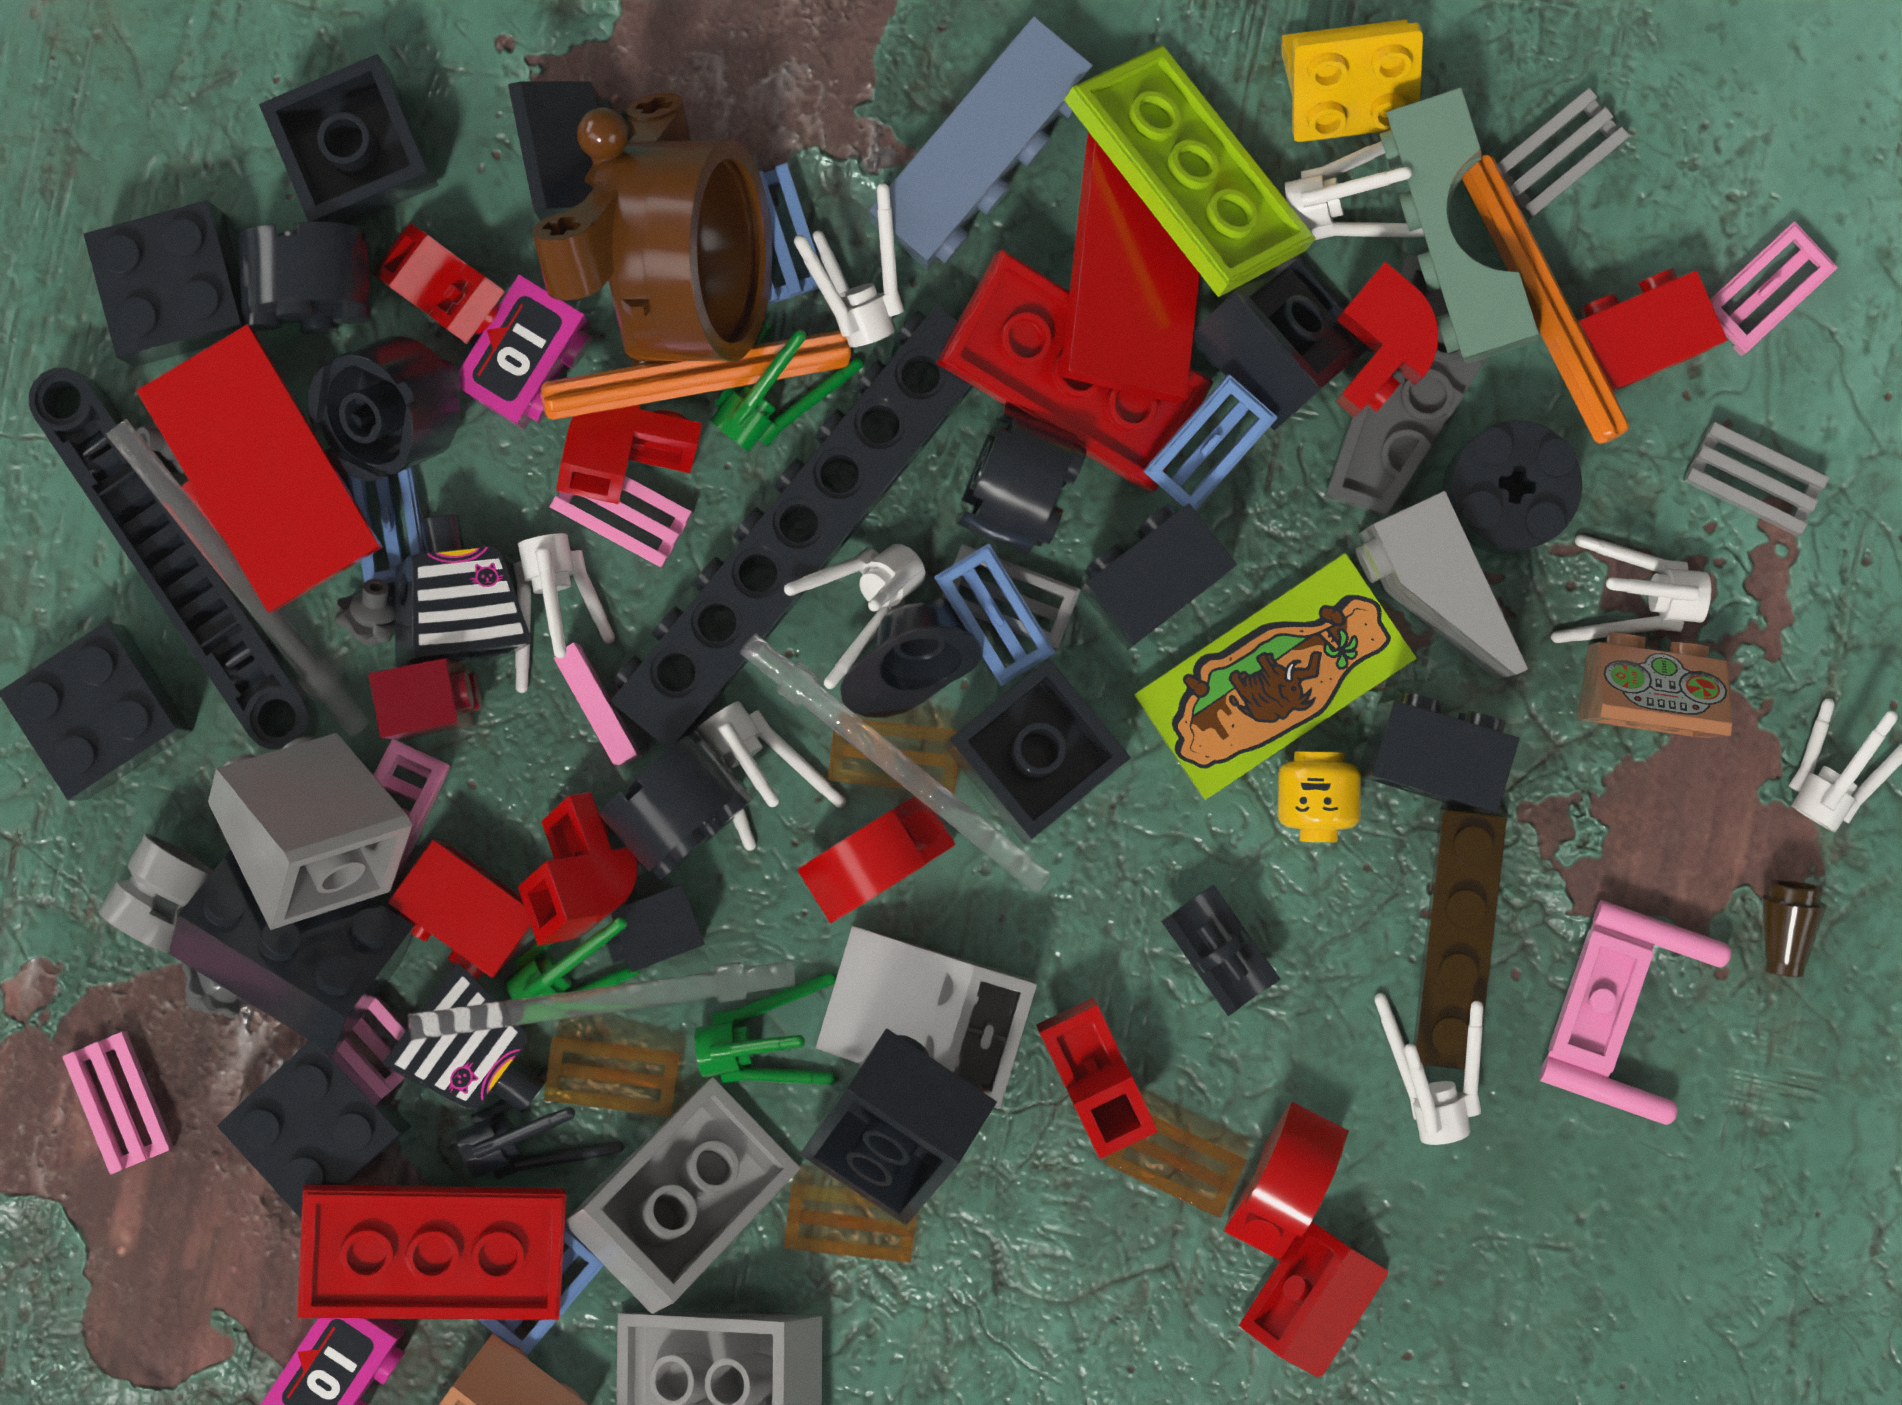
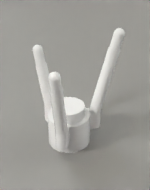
M1382 141L1360 149L1323 167L1301 171L1302 179L1285 182L1287 202L1308 229L1312 230V234L1316 238L1315 240L1332 236L1425 237L1422 228L1409 231L1407 223L1333 221V217L1344 215L1342 197L1407 180L1412 176V171L1409 167H1402L1343 183H1338L1337 178H1333L1384 154Z
M884 183L877 186V213L884 293H877L874 283H867L850 289L822 231L817 230L812 234L813 242L822 263L804 235H797L794 238L796 248L834 313L842 337H846L849 347L867 345L893 334L896 331L892 316L905 311L897 286L890 191L888 185Z
M564 533L548 534L529 538L518 543L521 561L514 563L513 567L517 582V599L529 633L532 584L535 594L543 593L554 655L557 658L565 657L567 650L557 591L571 587L570 576L573 575L603 641L607 644L613 643L615 635L586 572L582 550H570L568 535ZM530 644L515 654L516 690L520 693L528 690Z
M1579 534L1575 537V543L1579 547L1661 573L1654 574L1651 581L1611 577L1606 581V586L1610 590L1648 595L1650 611L1660 613L1659 616L1558 630L1552 633L1551 640L1555 643L1605 638L1608 633L1634 634L1656 630L1681 632L1684 621L1701 623L1705 620L1711 600L1710 576L1707 572L1688 570L1687 562L1664 560L1605 540Z
M893 544L879 554L873 548L867 547L852 559L806 575L785 585V594L792 596L860 571L862 573L859 583L860 590L869 602V609L871 611H878L825 678L824 686L827 689H833L874 640L877 628L883 617L893 609L904 606L905 598L917 590L925 581L924 565L911 548L902 544Z
M1825 699L1821 704L1817 720H1815L1801 766L1788 785L1798 792L1791 806L1804 816L1834 833L1842 821L1849 824L1865 800L1902 764L1901 743L1858 788L1853 783L1897 721L1898 715L1894 711H1888L1842 774L1824 766L1817 776L1813 773L1835 705L1832 699Z
M737 701L723 708L698 727L697 730L724 762L726 760L731 768L738 765L742 766L768 806L776 807L779 799L752 757L763 748L757 739L758 737L766 742L836 807L842 808L846 805L845 797L770 728L759 710L749 715L741 702ZM742 809L734 816L733 822L745 849L750 851L756 847V842L744 809Z
M1378 993L1374 998L1410 1098L1413 1118L1417 1121L1420 1141L1424 1144L1439 1145L1466 1138L1471 1133L1468 1117L1481 1114L1478 1082L1483 1031L1482 1002L1474 1001L1470 1008L1463 1092L1460 1093L1457 1092L1455 1083L1451 1081H1439L1428 1084L1416 1046L1411 1043L1405 1046L1386 995Z

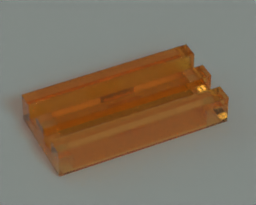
M834 717L828 781L954 794L957 763L947 751L946 754L852 745L845 744L846 732L947 742L959 730ZM843 757L944 767L943 780L842 769Z
M553 1035L543 1100L671 1117L680 1053ZM563 1051L665 1065L664 1074L656 1075L562 1062ZM560 1076L661 1089L660 1101L558 1087Z
M1151 1113L1150 1115L1158 1133L1228 1165L1229 1168L1225 1176L1146 1139H1142L1129 1147L1218 1188L1214 1199L1122 1157L1126 1148L1105 1157L1104 1164L1218 1218H1221L1247 1162L1246 1158Z
M791 1183L784 1248L911 1263L916 1215L906 1226L899 1220L801 1209L802 1199L879 1207L852 1189ZM803 1223L901 1235L900 1246L798 1234L799 1225Z

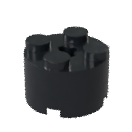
M297 222V230L282 232L277 236L276 224L250 228L238 234L242 315H244V326L248 324L254 331H267L282 328L283 322L300 323L301 333L330 334L339 331L338 323L357 324L371 321L372 298L367 232L362 234L360 227L334 222Z
M389 336L336 357L315 374L308 396L309 419L314 432L322 429L331 447L325 450V452L339 469L361 480L374 481L382 479L444 453L450 447L459 423L460 410L457 393L461 386V378L458 370L451 362L440 359L430 348L421 342L404 336Z
M1004 405L995 420L1007 425L1005 429L999 428L996 437L987 435L962 497L963 502L973 505L971 513L967 511L958 513L956 524L1029 553L1034 545L1041 547L1043 543L1049 545L1052 541L1063 514V509L1054 505L1061 487L1064 488L1067 483L1073 485L1085 460L1087 449L1076 445V434Z
M1506 421L1481 431L1458 450L1446 469L1442 492H1446L1471 545L1486 552L1511 555L1531 550L1549 542L1569 525L1580 504L1582 476L1573 446L1554 431L1529 421ZM1513 474L1516 476L1517 485L1524 487V495L1514 499L1511 503L1508 501L1509 492L1499 488V482Z
M695 730L690 736L686 735L638 774L635 777L636 781L628 788L630 792L625 796L621 792L615 795L599 812V816L649 873L653 871L662 881L679 867L702 842L705 841L707 843L734 820V816L746 807L753 798L747 793V787L700 733Z

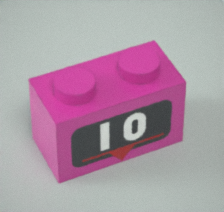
M518 275L501 302L495 319L483 331L460 368L461 386L459 390L525 431L531 419L540 423L546 416L541 404L540 393L542 384L547 381L556 380L565 365L571 369L575 368L587 351L592 340V336L585 333L591 324L583 313L562 300L550 297L547 291Z
M318 1318L260 1405H368L361 1398L375 1379L384 1385L404 1357L406 1352L398 1348L397 1344L407 1330L391 1319Z

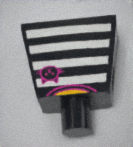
M457 514L439 515L422 520L421 527L426 553L409 556L396 566L395 571L396 667L444 658L459 662L513 655L531 644L530 633L499 548L493 545L464 548L459 515Z
M458 963L383 1061V1065L389 1070L474 1112L478 1110L492 1091L523 1114L546 1083L515 1060L531 1037L468 971Z

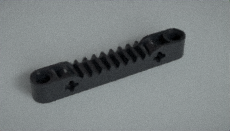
M52 368L41 373L33 382L29 391V408L34 419L248 736L257 745L269 750H280L298 738H313L319 726V712L313 699L272 639L258 624L255 615L244 605V599L232 587L227 574L217 565L215 556L203 544L198 531L190 525L184 510L173 500V494L161 482L159 473L149 463L145 452L139 449L135 436L104 390L94 380L68 368ZM76 387L81 396L79 409L73 416L61 419L56 411L58 396L64 390ZM287 701L295 711L296 722L288 734L279 737L269 727L268 714L276 703Z

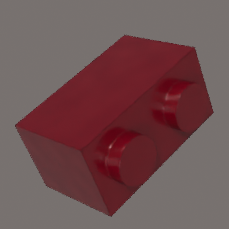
M444 658L368 673L380 738L404 740L476 726L473 711L482 710V697L475 672L467 673L464 663Z

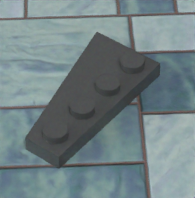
M1408 254L1404 259L1400 274L1425 296L1432 307L1435 318L1448 313L1442 290L1438 289L1428 292L1418 257ZM1437 321L1438 347L1434 361L1426 375L1414 385L1395 370L1392 376L1401 384L1383 406L1375 413L1366 405L1355 418L1351 416L1324 497L1385 517L1488 358L1465 365L1460 350L1447 353Z

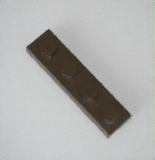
M1440 810L1413 1041L1423 1065L1465 1070L1470 1008L1474 1001H1480L1483 1004V1026L1507 817Z

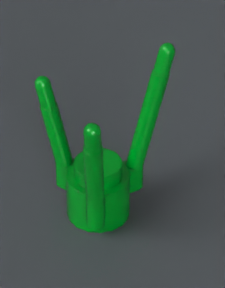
M763 322L754 345L765 343L771 330L768 322ZM797 330L786 345L782 347L752 389L746 385L744 388L739 386L725 389L714 402L719 409L710 421L748 452L752 450L759 440L769 447L783 429L861 370L864 366L863 360L861 358H854L849 362L848 366L834 372L771 421L768 418L776 408L763 397L805 341L806 333L803 330Z
M623 917L616 918L558 962L551 955L541 960L542 956L554 943L538 946L536 942L531 949L514 961L518 970L504 980L505 988L510 997L532 1021H536L548 1011L556 1018L572 1005L639 975L641 969L628 974L625 967L569 992H565L566 989L572 986L567 973L624 930L627 926V920Z
M829 972L738 1009L712 1013V1025L696 1027L694 1033L696 1057L701 1076L705 1078L720 1075L722 1083L748 1080L833 1085L837 1078L831 1072L743 1066L753 1064L754 1054L800 1048L804 1046L806 1040L802 1035L752 1040L749 1027H737V1024L833 985L837 978L836 975Z

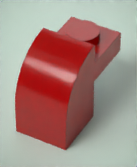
M411 223L408 224L372 273L466 344H469L475 334H480L489 327L498 313V303L506 294L504 290L467 265Z
M1384 262L1337 319L1339 323L1375 352L1373 357L1335 401L1354 418L1366 405L1376 413L1401 384L1392 376L1395 370L1412 384L1416 385L1429 371L1438 347V326L1431 305L1413 284L1388 263Z
M640 404L573 416L568 428L556 491L619 505L628 460L691 473L702 423L687 420L682 414L671 410H657L654 412L639 409Z
M922 791L798 868L797 871L831 924L922 868L956 844Z
M591 792L569 795L541 821L554 860L543 863L518 886L538 946L572 940L587 934L621 906L634 888L637 876L636 857L628 848L611 850L608 841L607 825L599 816Z
M1094 997L1036 1024L1099 1159H1103L1158 1132Z
M1291 1102L1265 1142L1255 1175L1230 1212L1223 1232L1281 1260L1296 1236L1302 1238L1321 1205L1338 1167L1349 1130Z

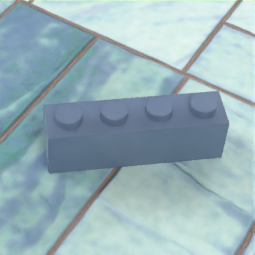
M1033 17L889 186L894 242L927 270L938 258L945 264L950 262L970 237V234L963 228L979 210L988 216L1010 190L1011 186L1004 180L1017 164L1022 162L1026 167H1030L1046 149L1052 137L1045 131L1061 113L1068 119L1074 115V112L1064 99L1073 86L1090 79L1093 65L1036 17ZM876 202L869 210L870 222L879 229L878 202Z

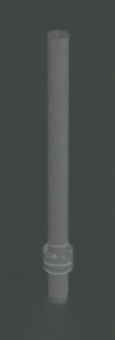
M124 419L107 432L106 436L301 677L297 682L314 702L320 699L349 737L356 735L364 729L370 721L340 685V682L343 680L341 674L328 658L320 660L280 609L272 614L266 611L225 540L130 422Z
M756 633L746 642L739 653L777 683L775 691L795 707L800 703L1031 891L1037 893L1050 878V872L817 684L820 677L801 661L793 664Z
M740 961L714 965L713 972L408 1014L411 1040L712 997H717L719 1003L744 1000L748 992L794 986L795 973L792 961L743 967Z

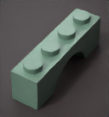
M1462 88L1386 112L1391 130L1380 133V138L1390 170L1409 167L1412 171V176L1407 179L1410 191L1398 196L1409 231L1422 228L1429 248V252L1417 255L1428 292L1441 289L1448 313L1436 318L1447 353L1460 350L1466 365L1538 342L1539 334L1520 273L1492 269L1473 260L1458 245L1450 229L1449 209L1454 191L1464 175L1482 160L1481 148Z

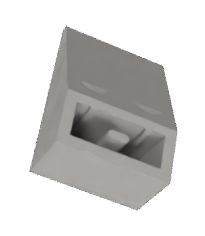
M852 926L816 1049L861 1064L887 1028L896 1035H906L917 1040L926 1048L929 1057L952 1072H962L974 1078L983 1087L984 1093L997 1101L994 1108L1000 1109L1037 983L1030 978Z

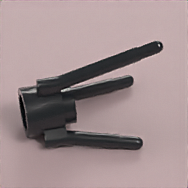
M553 1064L549 1065L536 1076L547 1083L558 1075L559 1068ZM500 1099L488 1108L471 1114L473 1125L456 1133L459 1152L467 1170L474 1178L493 1172L499 1180L519 1171L599 1158L600 1156L621 1153L624 1150V1144L621 1141H613L514 1158L515 1155L522 1153L520 1141L575 1117V1110L571 1107H566L514 1127L509 1118L498 1120V1118L514 1108L503 1099Z

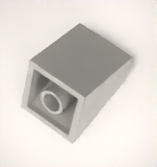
M337 733L317 739L312 737L298 738L280 750L256 757L245 754L232 758L222 767L216 768L208 800L209 806L270 930L390 892L412 828V823L407 814Z

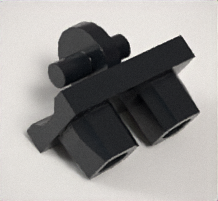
M1214 884L1161 920L1163 926L1227 1016H1230L1255 996L1281 980Z

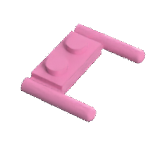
M1600 900L1594 913L1591 930L1589 929L1551 1038L1548 1047L1549 1053L1542 1065L1539 1081L1668 1125L1676 1119L1678 1114L1677 1104L1673 1100L1609 1078L1616 1065L1654 951L1652 950L1654 945L1716 967L1727 965L1731 959L1732 951L1725 942Z

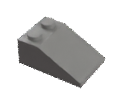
M1445 491L1376 522L1359 533L1363 545L1356 548V554L1363 571L1371 583L1380 580L1385 592L1493 678H1505L1528 670Z
M712 1077L565 1220V1225L651 1314H654L673 1304L801 1168Z
M618 1313L617 1405H822V1316L781 1313Z

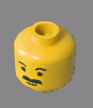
M1295 751L1294 761L1287 762L1279 768L1278 820L1288 828L1299 829L1300 842H1338V830L1350 829L1359 823L1361 818V772L1356 765L1345 762L1346 752Z

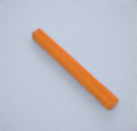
M1484 155L1482 160L1464 175L1462 181L1507 270L1520 273L1536 327L1594 441L1598 444L1613 441L1629 430V422L1494 157Z
M840 330L806 336L805 341L777 380L845 368L849 365L851 358V347H849L846 337H842ZM789 339L753 345L747 355L733 362L661 361L547 381L542 384L540 393L541 404L546 417L555 420L756 384Z

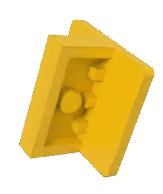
M1404 19L1282 35V58L1292 94V133L1296 142H1305L1391 130L1386 112L1420 101L1423 33L1420 24L1416 22L1408 23V20Z

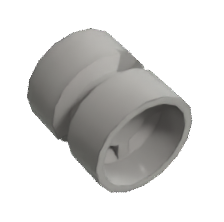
M144 834L126 864L132 875L129 880L115 882L98 912L107 922L130 937L154 949L169 953L178 914L214 870L181 848L159 837Z

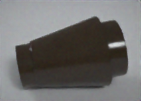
M1772 880L1770 882L1769 894L1762 896L1765 958L1767 959L1765 971L1787 977L1804 976L1805 966L1808 963L1827 904L1821 902L1823 888L1814 884L1791 880Z

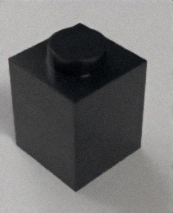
M682 884L620 907L607 917L609 924L618 917H623L627 920L626 928L606 943L605 947L612 964L616 965L624 962L628 974L705 945Z

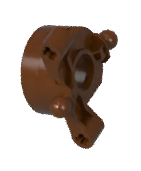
M663 92L646 95L628 105L626 113L632 135L630 141H628V126L624 118L616 111L600 107L587 112L581 117L578 124L577 141L581 149L591 157L593 162L585 177L586 183L591 185L593 190L582 203L563 213L541 220L532 230L548 295L556 300H576L598 292L609 281L624 350L631 357V367L661 361L733 362L742 359L751 350L760 333L768 305L772 272V236L768 203L760 173L752 156L742 144L734 140H691L683 100L681 96L674 93Z

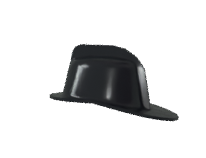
M936 596L924 603L907 604L893 609L883 617L877 628L874 650L859 660L846 673L840 686L842 702L851 712L867 718H886L905 713L925 702L951 682L975 669L982 658L981 644L972 634L960 629L950 603L942 596Z

